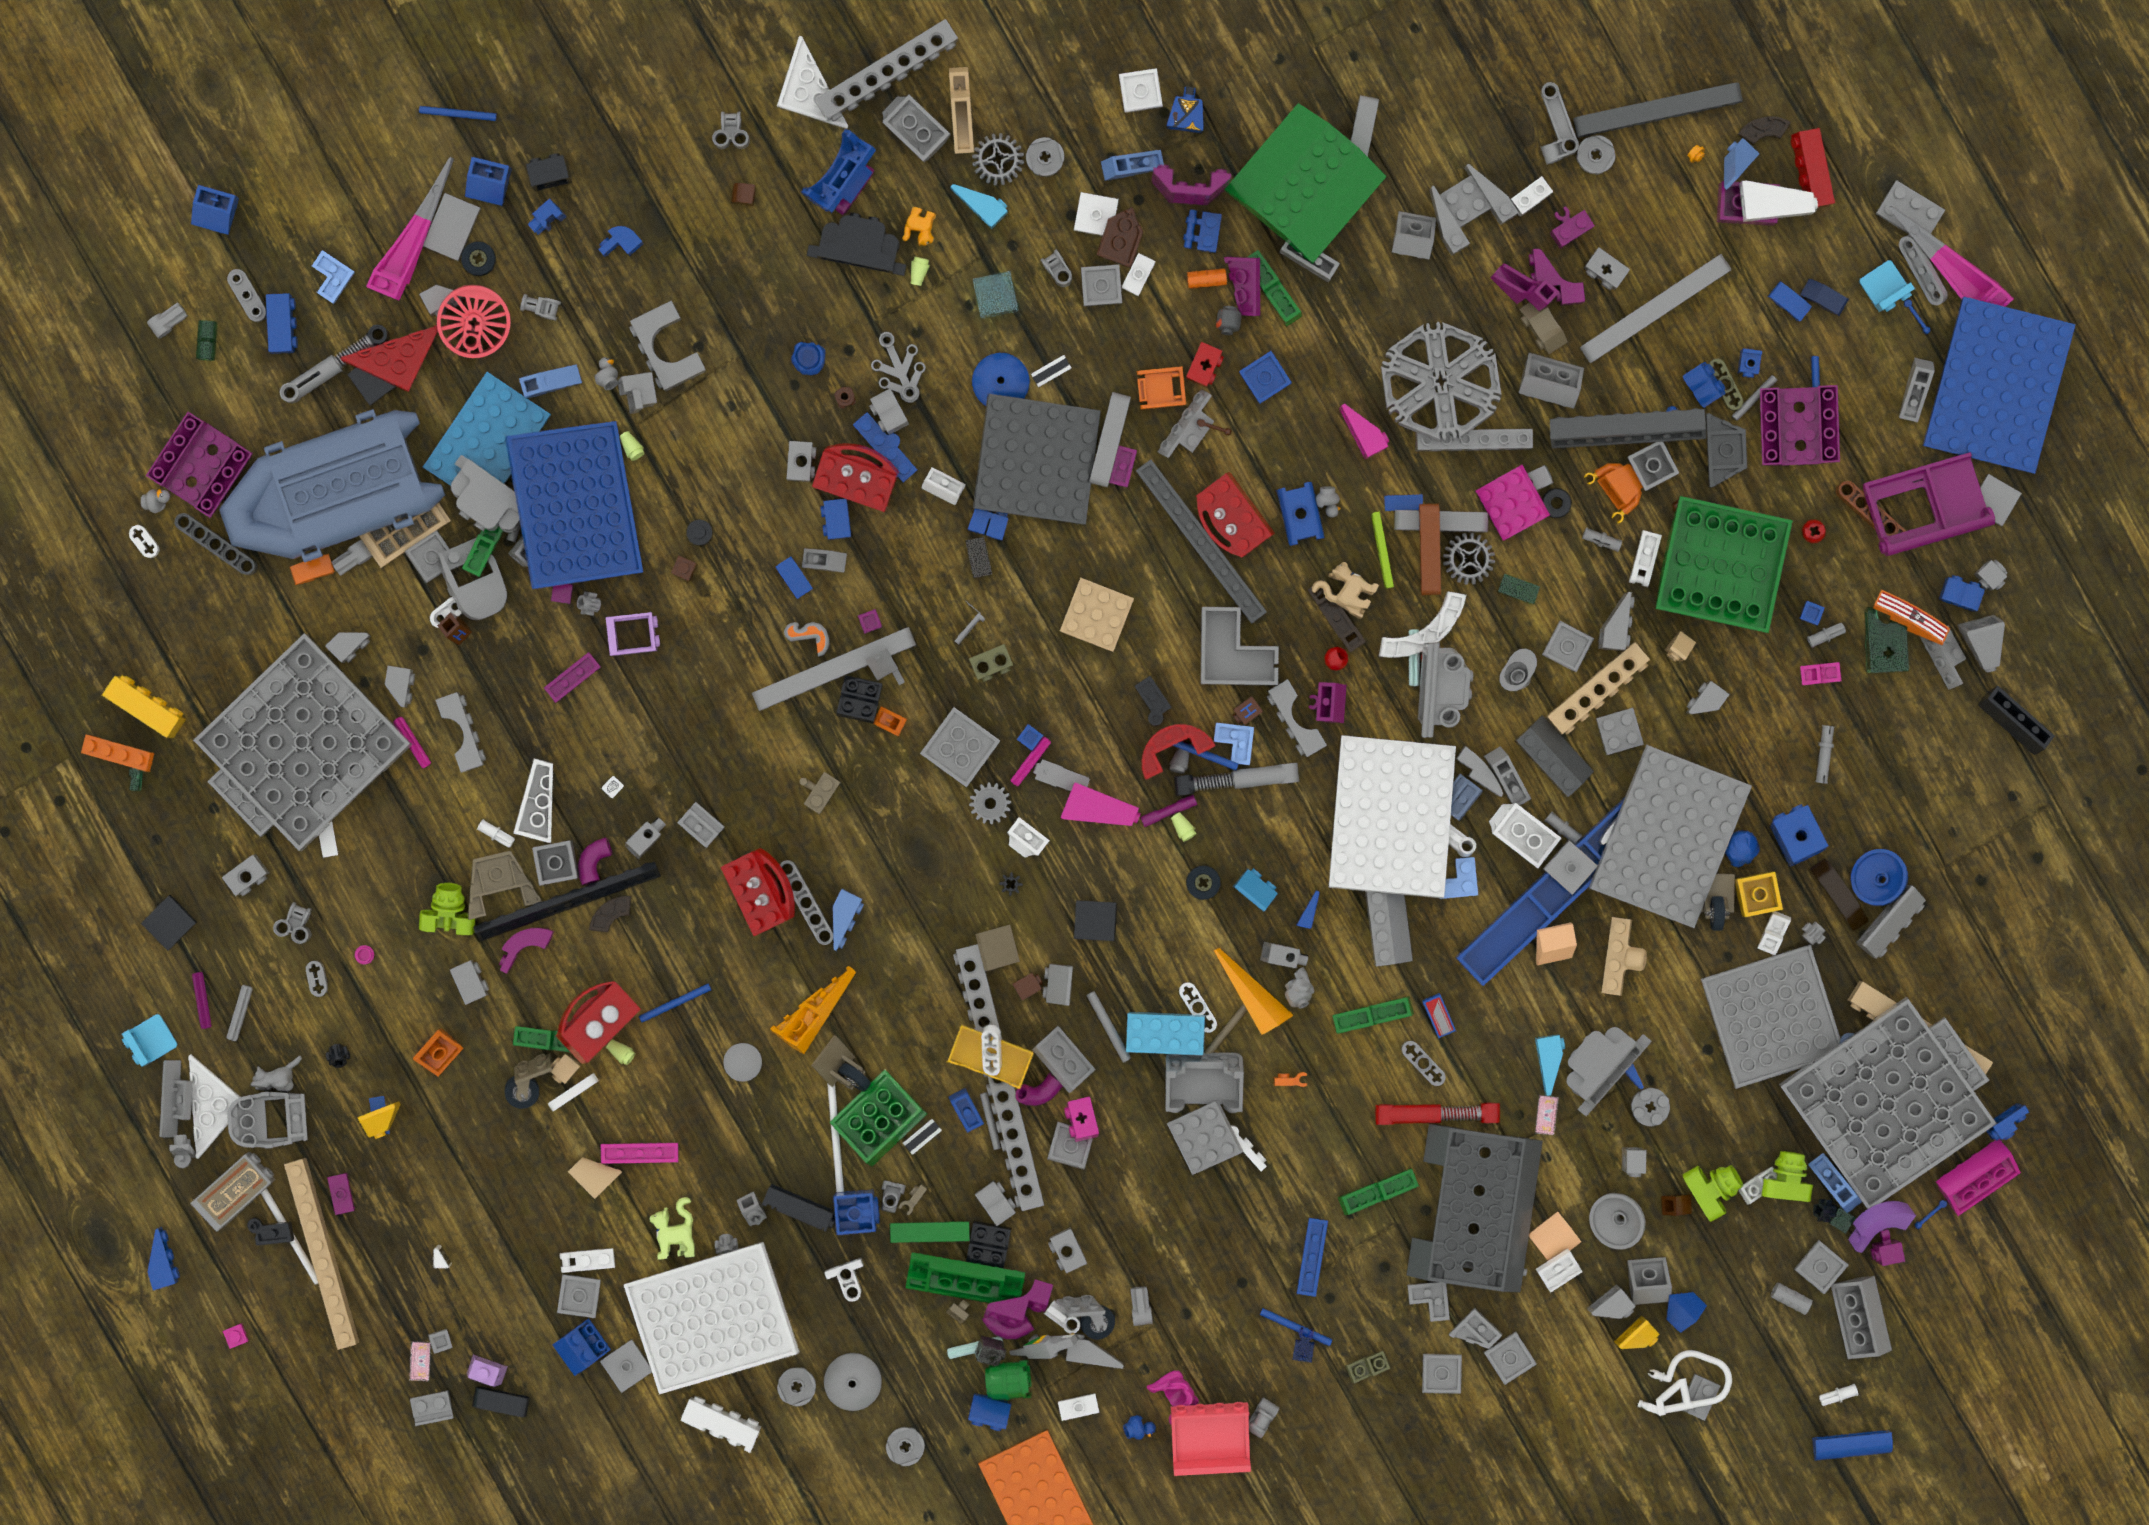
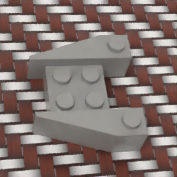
M1467 164L1464 168L1469 177L1440 195L1434 186L1429 190L1441 240L1451 256L1470 244L1461 227L1491 210L1500 226L1519 213L1509 196L1470 164Z

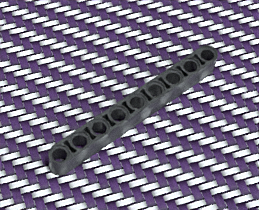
M1737 82L1573 118L1577 138L1734 105L1743 102L1740 84Z

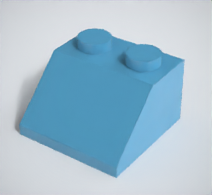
M1254 868L1251 871L1247 869L1233 887L1258 908L1265 911L1278 894L1275 891L1277 887L1269 881L1266 883L1260 879L1262 875Z

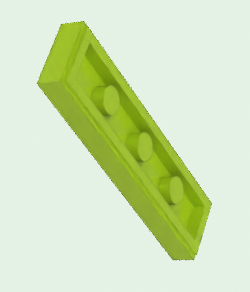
M1380 511L1371 514L1384 587L1386 589L1393 588Z

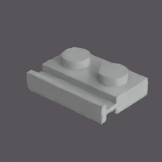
M697 802L677 822L706 848L725 828Z
M1694 1374L1688 1386L1690 1400L1697 1401L1716 1397L1720 1385ZM1712 1405L1682 1411L1705 1421Z
M449 1390L410 1398L415 1426L454 1418Z

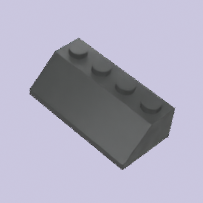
M1543 715L1514 740L1565 797H1569L1594 772Z

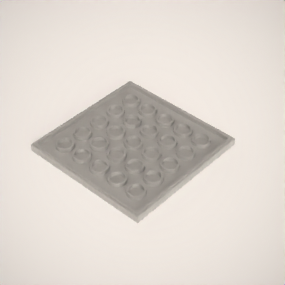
M1811 944L1701 979L1735 1089L1803 1068L1840 1044V1035Z

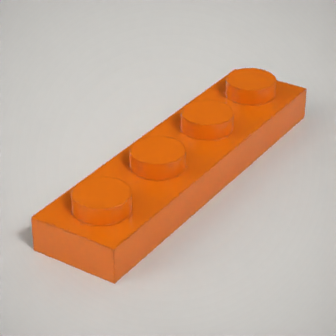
M87 734L85 735L81 753L146 772H150L154 757L152 752Z

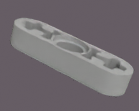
M1409 1040L1402 1044V1054L1432 1085L1440 1086L1445 1082V1073L1416 1042ZM1407 1045H1414L1415 1047L1413 1050L1417 1054L1419 1053V1051H1421L1422 1053L1421 1055L1416 1057L1414 1062L1412 1058H1414L1415 1056L1412 1053L1406 1054ZM1421 1058H1427L1429 1061V1065L1425 1069H1421L1418 1066V1061ZM1432 1065L1435 1066L1432 1070L1436 1074L1441 1073V1080L1439 1082L1437 1080L1432 1081L1433 1076L1430 1072L1428 1075L1425 1074V1072L1431 1069Z

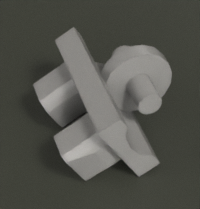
M174 1135V1145H170V1152L174 1155L176 1166L186 1168L191 1163V1157L196 1158V1152L191 1147V1140L187 1139L186 1135Z

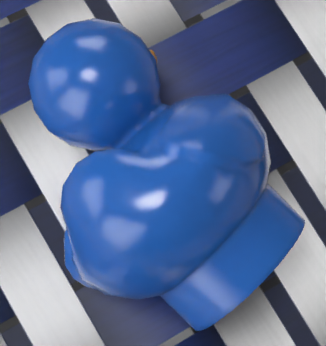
M1135 1415L1129 1418L1128 1423L1123 1424V1430L1128 1439L1141 1440L1145 1434L1151 1437L1156 1430L1155 1424L1153 1422H1146L1143 1425L1141 1421L1143 1418Z

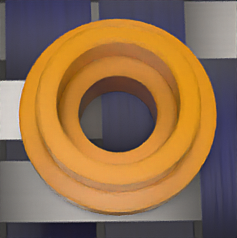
M1696 145L1688 153L1691 163L1695 161L1698 163L1705 156V148L1703 146Z

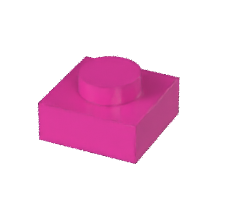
M242 1323L223 1331L230 1349L249 1341Z

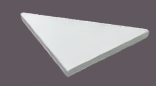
M799 36L777 107L848 129L843 116L836 121L831 119L827 122L817 106L815 99L829 91V88L803 37Z
M191 1054L188 1060L190 1081H192L193 1089L191 1101L194 1120L195 1155L199 1159L228 1126V1109L241 1096Z

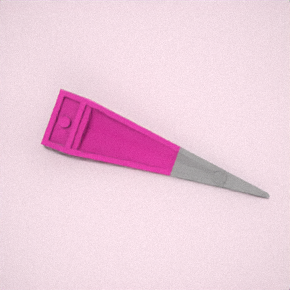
M450 157L447 160L426 198L406 228L374 268L367 283V288L398 301L400 300L406 284H409L454 158Z
M1889 205L1893 214L1930 258L1961 300L1962 297H1968L2004 307L2013 300V297L1997 281L1896 208Z

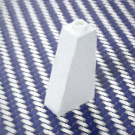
M1751 181L1739 183L1743 222L1811 215L1818 208L1817 198H1814L1812 192Z

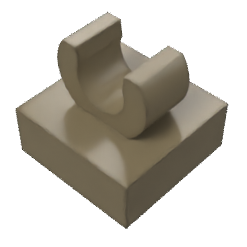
M964 1300L958 1306L953 1303L946 1313L962 1324L969 1316L965 1312L969 1304Z

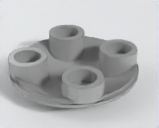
M739 1043L730 1047L726 1052L723 1061L724 1069L736 1081H749L759 1073L762 1066V1058L754 1046L747 1043Z

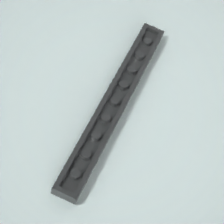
M1150 459L1137 469V474L1237 606L1241 607V611L1252 624L1267 611L1154 462Z

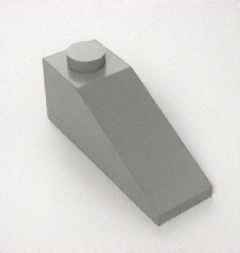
M1914 358L1899 418L1918 422L1935 371L1933 362Z
M1501 746L1484 756L1511 804L1517 803L1520 806L1531 799L1509 756Z
M1075 1333L1077 1342L1074 1346L1067 1348L1066 1361L1123 1369V1362L1090 1339L1085 1338V1335Z

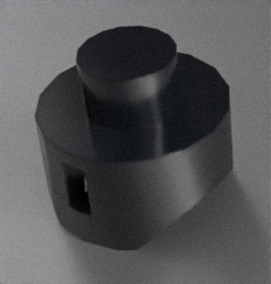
M701 519L691 522L686 531L689 541L697 546L708 544L713 536L711 525Z

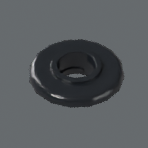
M1561 488L1548 490L1542 498L1552 518L1564 517L1571 509V497ZM1556 497L1562 501V505L1558 509L1551 506V500Z

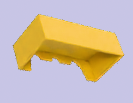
M123 675L121 677L114 676L102 696L166 738H174L186 721V718L182 716L184 713L175 707H167L165 700L160 697H152L150 695L152 692L145 687L135 686V681L130 677Z
M961 1025L948 1062L966 1067L1020 1089L1034 1052L1001 1039L1002 1066L997 1075L990 1076L983 1070V1032ZM987 1048L990 1053L997 1052L994 1048Z

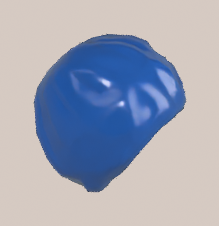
M799 342L794 346L791 361L801 374L816 375L823 369L825 364V349L814 342Z
M1744 830L1734 832L1725 851L1731 865L1741 867L1744 864H1750L1759 853L1758 840L1752 832Z

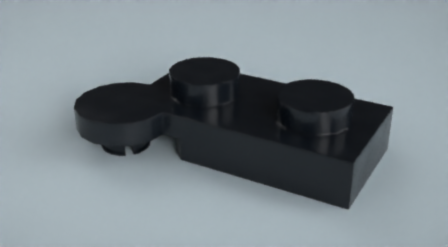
M1149 676L1134 687L1151 711L1148 716L1149 723L1158 726L1163 721L1162 714L1170 709L1171 706L1152 677Z
M252 1218L248 1221L247 1227L249 1231L256 1233V1246L294 1241L291 1221L263 1224L259 1218Z

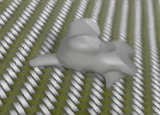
M298 1056L285 1067L277 1068L271 1072H265L258 1066L251 1086L261 1091L274 1087L280 1092H289L294 1086L292 1082V1068L299 1064L302 1057Z

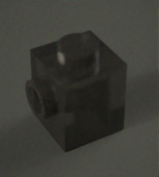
M981 1335L975 1350L976 1361L998 1366L1000 1361H1003L1006 1356L1003 1341Z

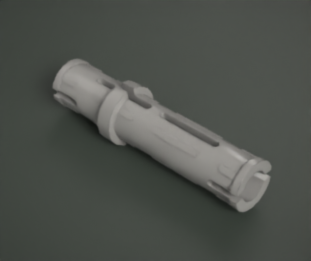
M1822 725L1821 742L1818 744L1820 751L1815 780L1818 783L1828 784L1831 749L1834 748V744H1832L1834 726Z

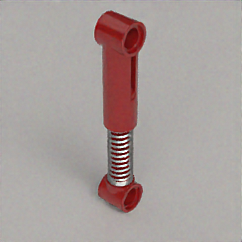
M1481 1103L1480 1106H1461V1108L1460 1106H1455L1454 1108L1453 1106L1451 1108L1444 1106L1443 1108L1441 1104L1375 1105L1376 1125L1441 1123L1442 1119L1443 1121L1444 1119L1446 1121L1448 1119L1450 1121L1451 1119L1453 1121L1455 1119L1457 1121L1458 1119L1460 1121L1461 1119L1464 1121L1465 1119L1467 1121L1468 1119H1474L1475 1121L1476 1119L1478 1121L1481 1120V1123H1500V1103Z

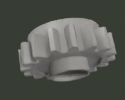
M989 782L986 788L981 784L980 791L974 790L976 796H970L974 803H970L969 806H974L975 808L971 813L978 814L977 820L982 817L984 824L987 820H990V824H993L994 819L1001 822L999 817L1006 818L1007 816L1004 812L1010 811L1007 804H1010L1011 801L1006 800L1009 793L1003 794L1005 788L997 789V783L994 787H991ZM987 798H993L996 801V806L993 809L986 808L985 800Z

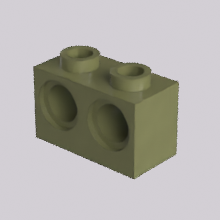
M1005 644L969 658L977 679H982L983 682L992 679V674L1000 672V675L1011 671L1010 667L1013 666ZM998 655L1006 657V663L1002 666L997 665L995 662V658ZM985 662L988 664L989 669L986 673L978 671L979 663Z

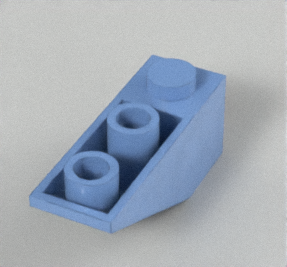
M577 364L519 378L526 399L582 383Z
M841 889L833 905V940L835 951H837L838 947L843 948L847 940L844 935L847 930L851 932L856 922L852 919L855 913L860 914L864 906L861 903L862 898L844 889Z

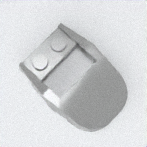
M476 538L439 553L437 558L441 561L443 568L441 571L449 595L453 597L461 613L469 619L482 620L500 612L507 602V591L493 555H491L488 561L493 573L458 587L451 570L464 565L475 543Z
M261 1092L236 1099L228 1109L229 1135L239 1146L267 1149L292 1144V1142L308 1140L305 1094ZM285 1099L288 1137L267 1138L265 1100Z

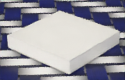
M1157 68L1119 74L1125 113L1163 107Z

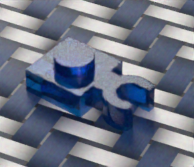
M1303 1327L1300 1328L1299 1337L1301 1340H1295L1292 1360L1312 1363L1315 1342H1310L1309 1340L1313 1338V1329L1310 1330L1309 1335H1304Z

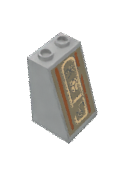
M246 1153L191 1202V1205L216 1232L228 1225L276 1180L273 1177V1172L260 1163L261 1160L255 1153Z

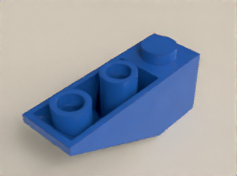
M162 1227L155 1229L148 1266V1276L153 1290L179 1282L178 1278H180L179 1270L177 1267H174L172 1261L174 1260L173 1251L167 1245V1241H169L168 1234Z

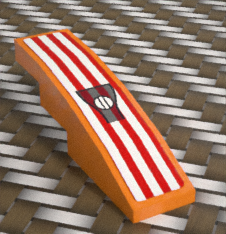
M1881 590L1873 609L1890 615V620L1907 626V631L1940 645H1943L1950 630L1948 626L1935 617L1884 590Z

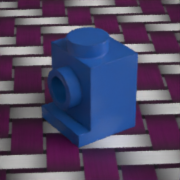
M1744 348L1740 350L1738 373H1741L1742 377L1754 378V375L1759 374L1762 351ZM1748 360L1754 362L1753 367L1748 366Z

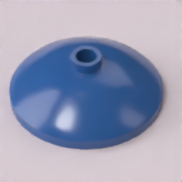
M995 353L982 359L976 366L972 377L973 391L978 400L985 406L988 394L1024 399L1029 389V374L1025 365L1018 358L1007 353ZM999 377L1004 378L1005 381L1003 384H999L997 382V379Z
M1875 849L1863 854L1856 861L1851 872L1853 891L1859 899L1873 906H1884L1897 900L1904 892L1908 882V871L1904 861L1897 854L1886 849ZM1885 877L1886 881L1884 883H1881V879Z

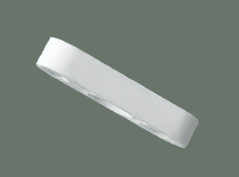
M1183 983L1179 988V994L1192 1015H1203L1208 1011L1209 1015L1205 1016L1209 1021L1213 1020V1023L1211 1024V1029L1205 1027V1032L1210 1033L1214 1031L1217 1021L1198 990L1192 983ZM1185 986L1193 988L1191 991L1193 997L1196 995L1199 997L1192 1000L1190 1004L1187 1002V1000H1190V997L1187 994L1183 995ZM1195 1002L1203 1004L1202 1012L1195 1013L1192 1006Z
M994 1025L986 1026L982 1033L983 1070L990 1076L997 1075L1002 1066L1001 1032ZM989 1033H991L992 1036H993V1040H992V1041H990L991 1037H990V1034H989ZM987 1048H994L997 1052L990 1053Z
M594 1073L549 1102L548 1106L552 1112L597 1083L599 1081Z

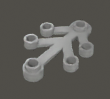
M884 332L880 335L879 342L882 347L887 349L895 368L883 364L880 360H874L871 363V367L876 372L882 371L899 378L902 386L890 382L887 377H882L879 380V386L882 389L888 388L900 393L901 398L905 402H914L919 397L917 384L921 374L925 372V364L917 362L914 365L915 372L909 383L906 375L913 357L918 353V348L914 344L909 345L906 349L907 354L903 364H901L893 346L895 342L894 336L890 332ZM885 337H889L891 339L889 344H885L883 342V339ZM910 347H914L916 349V352L914 354L909 353L908 350ZM875 362L881 364L879 369L873 367ZM921 364L924 368L922 371H917L916 366ZM887 380L888 385L885 387L882 386L881 381ZM907 390L914 392L911 397L906 395Z

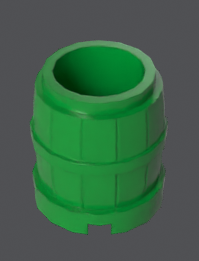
M1029 1361L1002 1362L986 1367L985 1381L988 1398H992V1400H1010L1021 1397L1023 1399L1031 1398L1032 1392H1029V1387H1032L1030 1366L1027 1365Z

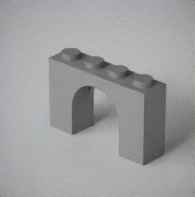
M672 301L631 320L632 326L629 327L633 336H638L641 342L638 344L641 353H646L649 360L646 363L651 372L655 371L657 375L655 381L659 389L663 388L665 392L706 372L698 353L692 354L678 362L668 363L660 360L654 352V339L662 329L681 320Z

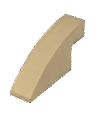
M968 67L949 68L955 154L974 152Z

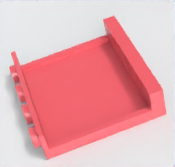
M1235 1402L1229 1404L1216 1403L1171 1407L1174 1476L1251 1472L1248 1403Z

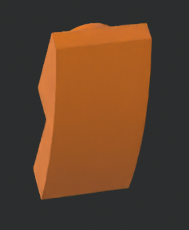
M329 554L290 567L295 585L311 582L315 578L331 575L335 572Z

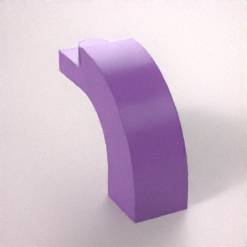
M1888 1201L1877 1204L1864 1211L1853 1222L1856 1229L1848 1240L1857 1252L1862 1253L1877 1233L1891 1227L1906 1230L1916 1215L1907 1203Z

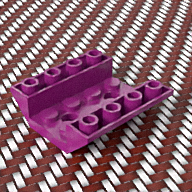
M1158 165L1157 168L1153 169L1151 182L1170 203L1208 205L1224 192V189L1229 185L1231 174H1227V170L1212 172L1209 188L1206 184L1199 183L1195 184V186H1187L1185 182H1176V185H1172L1173 169H1169L1167 165Z
M1838 385L1787 389L1760 388L1762 465L1790 466L1840 462ZM1797 402H1802L1805 405V410L1801 413H1797L1794 410V405ZM1799 440L1806 443V448L1803 451H1798L1795 448V443Z
M187 412L146 476L211 518L253 453L205 421ZM210 445L218 447L217 454L210 455L208 453ZM190 477H195L197 484L190 488L187 485V480Z

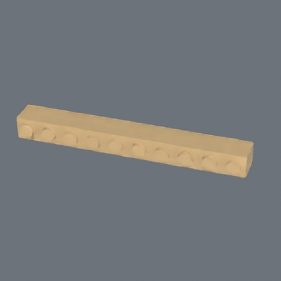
M307 1158L284 1164L337 1350L359 1343V1338Z

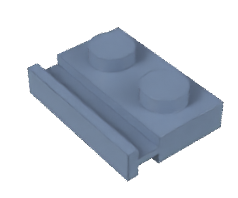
M1461 774L1453 782L1451 816L1458 821L1463 818L1483 792Z

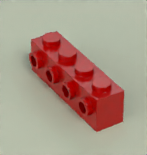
M1820 128L1792 134L1791 146L1795 153V165L1798 168L1799 184L1802 187V191L1813 193L1814 198H1817L1818 208L1834 204L1835 200Z

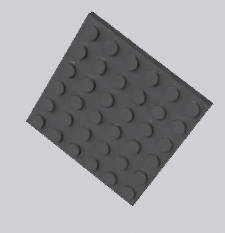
M988 394L973 509L1086 525L1091 488L1089 481L1094 465L1101 410Z

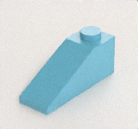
M955 184L950 187L991 229L1008 213L1006 210L1008 206L1000 198L996 200L992 196Z
M1558 1034L1535 1038L1546 1096H1550L1563 1056L1562 1049H1565L1564 1039L1560 1038Z

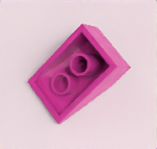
M1346 404L1341 405L1339 410L1365 460L1388 447L1389 440L1385 432L1381 433L1380 429Z

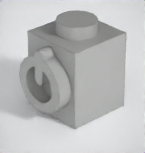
M1997 560L1987 561L1974 573L1980 580L1978 583L1981 584V587L1985 590L1989 589V591L2000 589L2005 584L2004 579L2007 578L2006 569Z
M754 1192L737 1200L740 1211L749 1226L760 1225V1222L767 1218L763 1206Z

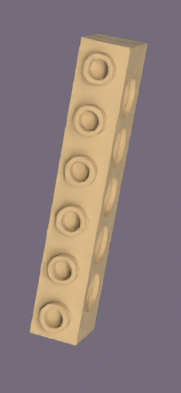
M1633 642L1626 650H1623L1546 716L1547 720L1559 734L1564 732L1566 735L1575 729L1574 724L1577 721L1583 722L1590 716L1588 712L1591 709L1595 708L1597 710L1605 703L1603 701L1604 698L1608 695L1610 698L1619 691L1617 687L1622 683L1624 685L1629 683L1634 678L1632 675L1637 670L1640 673L1648 666L1647 662L1650 659L1636 642ZM1627 659L1633 664L1631 670H1626L1623 666L1624 661ZM1611 672H1615L1618 675V680L1615 683L1609 680ZM1597 684H1600L1604 689L1601 695H1597L1594 692V687ZM1582 697H1586L1589 700V705L1586 708H1583L1579 703ZM1568 709L1574 711L1575 715L1572 720H1568L1565 717V712Z

